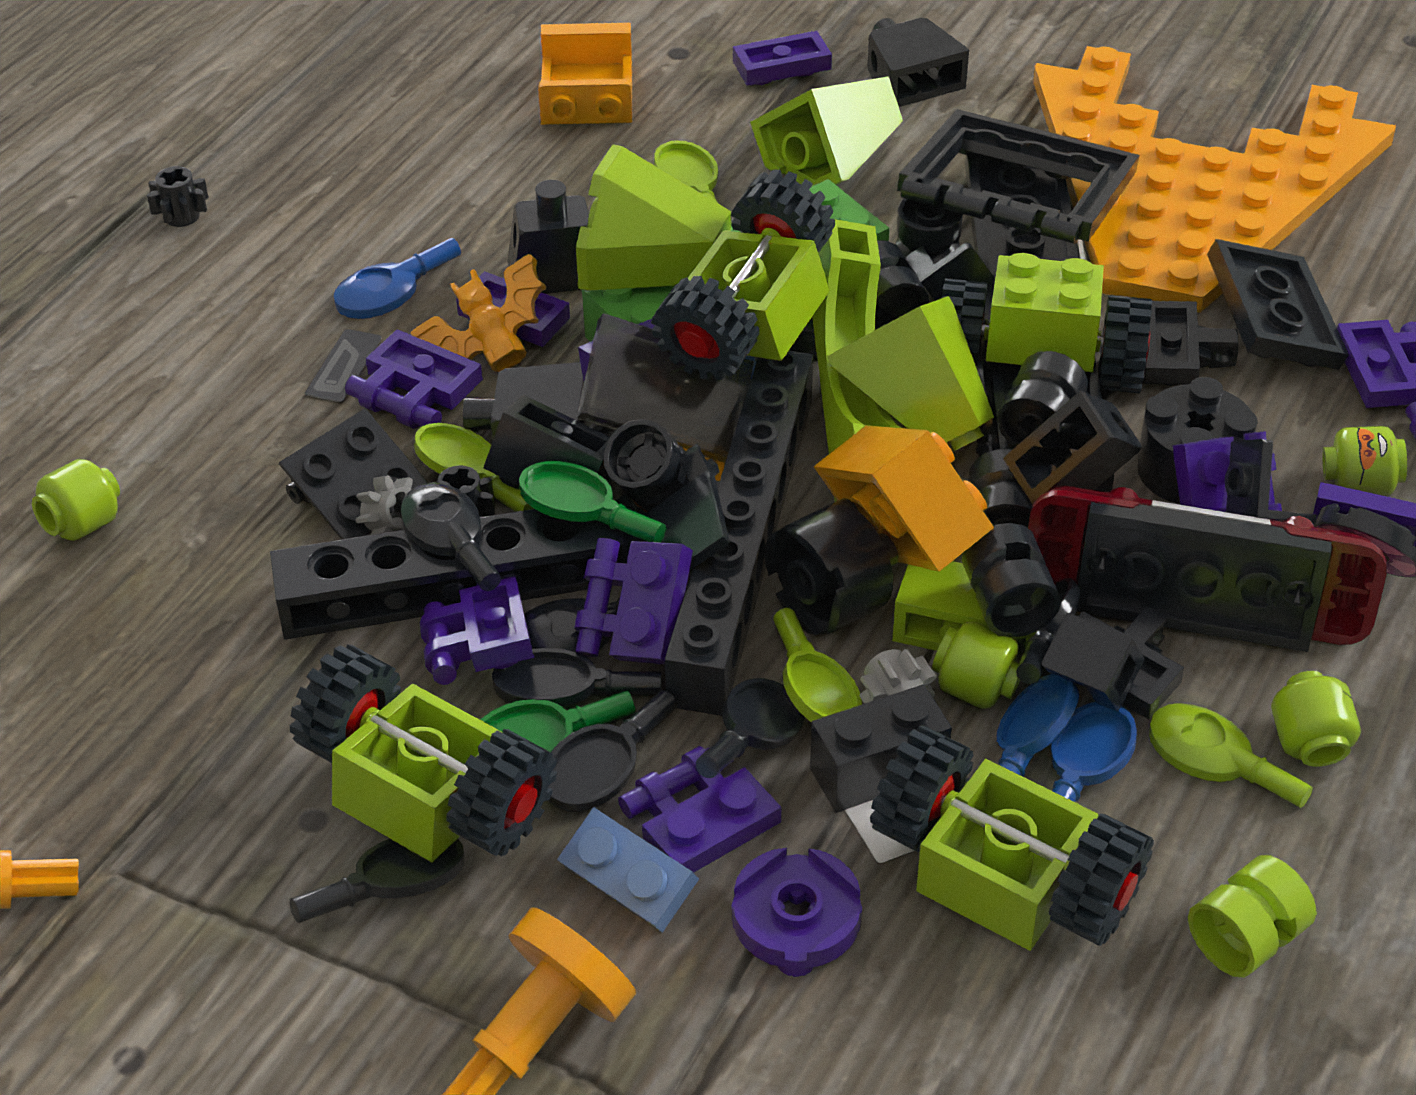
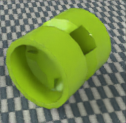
M1259 855L1228 879L1229 885L1221 884L1189 910L1187 919L1190 932L1197 946L1210 962L1221 971L1233 977L1245 978L1277 953L1278 947H1283L1290 943L1315 921L1317 914L1316 905L1308 885L1293 868L1271 855Z

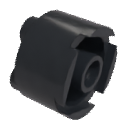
M1199 377L1190 384L1174 386L1161 391L1149 398L1146 403L1140 438L1142 448L1138 453L1137 464L1138 475L1141 481L1157 496L1175 503L1176 496H1179L1172 445L1220 437H1233L1234 441L1244 440L1243 434L1256 432L1257 417L1242 400L1224 391L1222 384L1213 378Z
M847 498L830 503L782 527L780 530L770 534L767 539L765 565L768 576L777 572L783 590L775 594L783 609H792L802 629L810 634L817 635L823 631H826L827 634L835 632L883 607L888 603L892 595V566L898 562L897 548L889 536L884 533L878 534L866 517L858 511L856 505Z

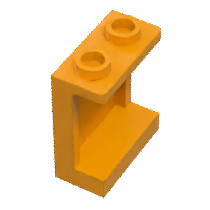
M631 23L541 25L542 76L538 86L541 125L632 123Z

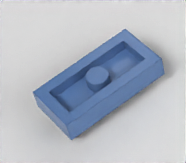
M594 807L557 859L566 868L662 933L699 880L692 871Z

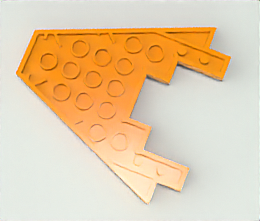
M1087 46L1078 70L1036 63L1034 69L1033 83L1049 132L1140 155L1135 175L1089 242L1084 241L1091 263L1104 265L1102 294L1152 299V301L1197 302L1198 313H1201L1223 293L1207 256L1215 239L1273 250L1392 145L1396 125L1352 118L1358 92L1347 91L1334 85H1312L1299 136L1287 134L1278 129L1264 130L1252 127L1245 153L1243 154L1232 152L1222 147H1204L1182 143L1173 138H1154L1159 111L1145 109L1136 104H1117L1129 70L1131 53L1119 52L1111 47L1096 48ZM1068 178L1066 179L1067 188L1074 208L1091 184L1087 181Z

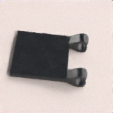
M697 443L680 456V463L690 482L646 513L642 508L636 510L633 507L631 497L627 493L616 500L618 504H623L627 509L664 523L666 525V533L661 543H679L692 549L690 570L730 543L715 476L719 473V467L713 459H705L701 447ZM620 531L623 542L624 563L627 564L631 541H647Z

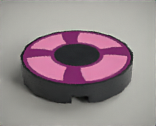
M1334 503L1321 509L1314 527L1363 535L1382 550L1387 560V574L1416 578V547L1413 546L1416 537L1411 534L1410 530L1384 516L1359 507L1358 509L1351 507L1347 515L1338 513L1340 507Z

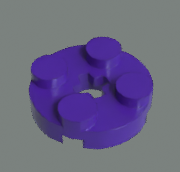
M787 848L765 852L749 862L737 877L731 905L732 925L743 946L755 957L768 964L776 965L782 973L788 976H804L810 973L814 967L830 963L843 955L857 938L862 921L861 892L858 880L842 861L821 850L808 848V856L800 854L787 855ZM789 900L793 904L798 905L807 901L811 904L808 907L807 914L791 915L785 912L784 902Z

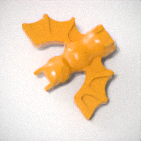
M528 254L505 269L504 278L507 286L505 303L501 308L493 305V297L489 289L483 285L477 272L472 269L470 271L472 279L461 287H458L454 282L450 284L459 300L462 312L470 317L469 329L466 331L453 329L439 316H433L413 329L411 335L470 360L476 355L484 353L494 372L514 367L527 354L520 339L516 336V332L524 324L538 323L539 320L534 310L535 301L541 291L546 289L545 284L539 280L536 273L537 260Z

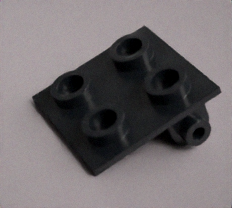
M366 408L279 462L281 468L291 478V483L286 485V491L290 499L296 504L302 501L311 503L341 540L366 536L372 532L364 523H356L355 519L360 516L362 503L356 496L358 493L375 491L373 478L389 475L394 483L397 479L410 477L413 479L411 489L422 484H428L427 480ZM393 506L389 508L390 513L394 512Z

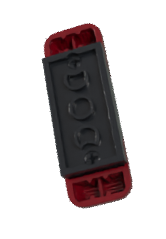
M1059 486L1043 493L1035 500L1029 517L1028 529L1033 532L1045 560V566L1048 568L1054 584L1069 577L1080 587L1079 607L1076 612L1085 611L1088 614L1134 621L1148 606L1167 616V621L1164 623V627L1304 652L1309 651L1311 640L1337 645H1351L1361 642L1369 636L1375 625L1387 576V560L1382 550L1368 538L1360 534L1314 527L1309 519L1302 516H1292L1282 522L1142 499L1133 490L1126 487L1114 488L1109 493L1070 486Z

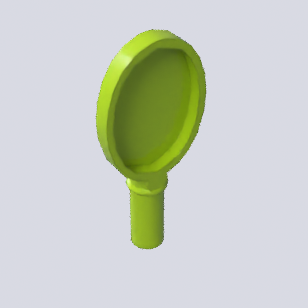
M669 141L656 149L654 154V165L718 203L714 192L711 191L718 181V166L714 157L708 151L687 141Z
M448 423L427 424L416 432L414 441L415 453L433 471L441 474L443 470L452 466L463 465L473 467L479 474L480 479L487 477L492 479L494 498L514 512L534 509L524 501L520 495V489L504 484L498 475L483 468L491 444L480 435L461 426Z
M784 608L776 612L773 621L787 650L786 656L788 658L783 669V685L787 695L799 712L812 722L862 705V699L859 696L860 691L853 678L834 659L814 650L812 643L807 640L795 612L790 608Z
M1176 703L1159 708L1152 716L1149 728L1150 742L1156 752L1176 769L1206 781L1225 782L1242 777L1245 780H1249L1250 783H1257L1299 808H1302L1310 798L1313 791L1311 785L1267 761L1266 757L1261 758L1253 754L1251 743L1246 735L1230 720L1220 714L1200 706Z

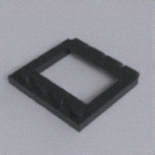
M956 109L900 171L897 191L901 192L900 196L903 199L933 207L940 202L943 203L944 210L978 219H984L986 215H989L993 223L1032 232L1034 228H1038L1042 236L1075 244L1078 239L1089 242L1135 175L1140 155ZM958 153L970 156L982 154L997 158L1000 163L1006 166H1028L1044 170L1046 175L1056 179L1075 178L1090 182L1091 185L1071 213L1066 215L1060 213V210L1034 203L1028 205L1013 201L1011 197L984 190L979 192L967 189L962 184L942 180L937 177Z

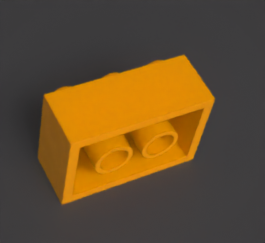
M865 426L813 466L837 501L843 498L851 500L856 505L858 511L872 524L878 534L884 533L891 538L897 548L898 562L939 572L994 528L983 512L987 509L984 497L972 483L967 480L962 481L951 464L955 460L951 448L935 432L930 433L928 430Z

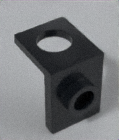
M1254 439L1231 442L1229 467L1224 479L1227 492V513L1282 522L1292 516H1302L1309 519L1312 523H1316V514L1268 510L1273 451L1272 440Z

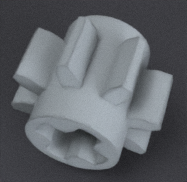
M389 475L373 478L375 491L358 493L356 496L362 502L360 516L355 519L356 523H364L367 528L372 530L371 535L405 530L401 506L406 494L412 490L413 479L410 477L397 479L393 483ZM393 506L394 512L390 513L389 508Z
M896 649L886 650L876 655L867 664L864 676L860 678L866 690L859 696L865 704L924 684L931 696L934 697L935 692L929 684L937 677L923 656L914 659L908 649H904L902 652Z

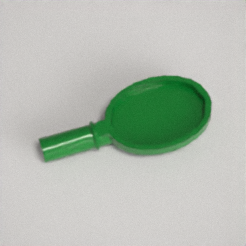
M544 461L528 466L520 475V495L527 504L543 514L567 521L586 522L596 520L609 525L612 530L618 529L647 542L661 543L665 536L666 525L664 523L627 509L623 504H618L613 500L612 489L606 479L586 467L562 461Z
M628 691L583 707L576 706L567 711L554 702L531 699L505 704L492 710L480 720L501 732L503 729H508L551 752L559 742L571 733L587 726L606 724L634 714L635 706Z

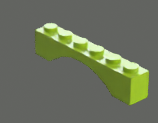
M835 219L832 235L818 253L830 291L812 316L829 454L865 426L901 428L885 409L832 367L827 358L831 353L875 331L877 288L881 267L875 226Z

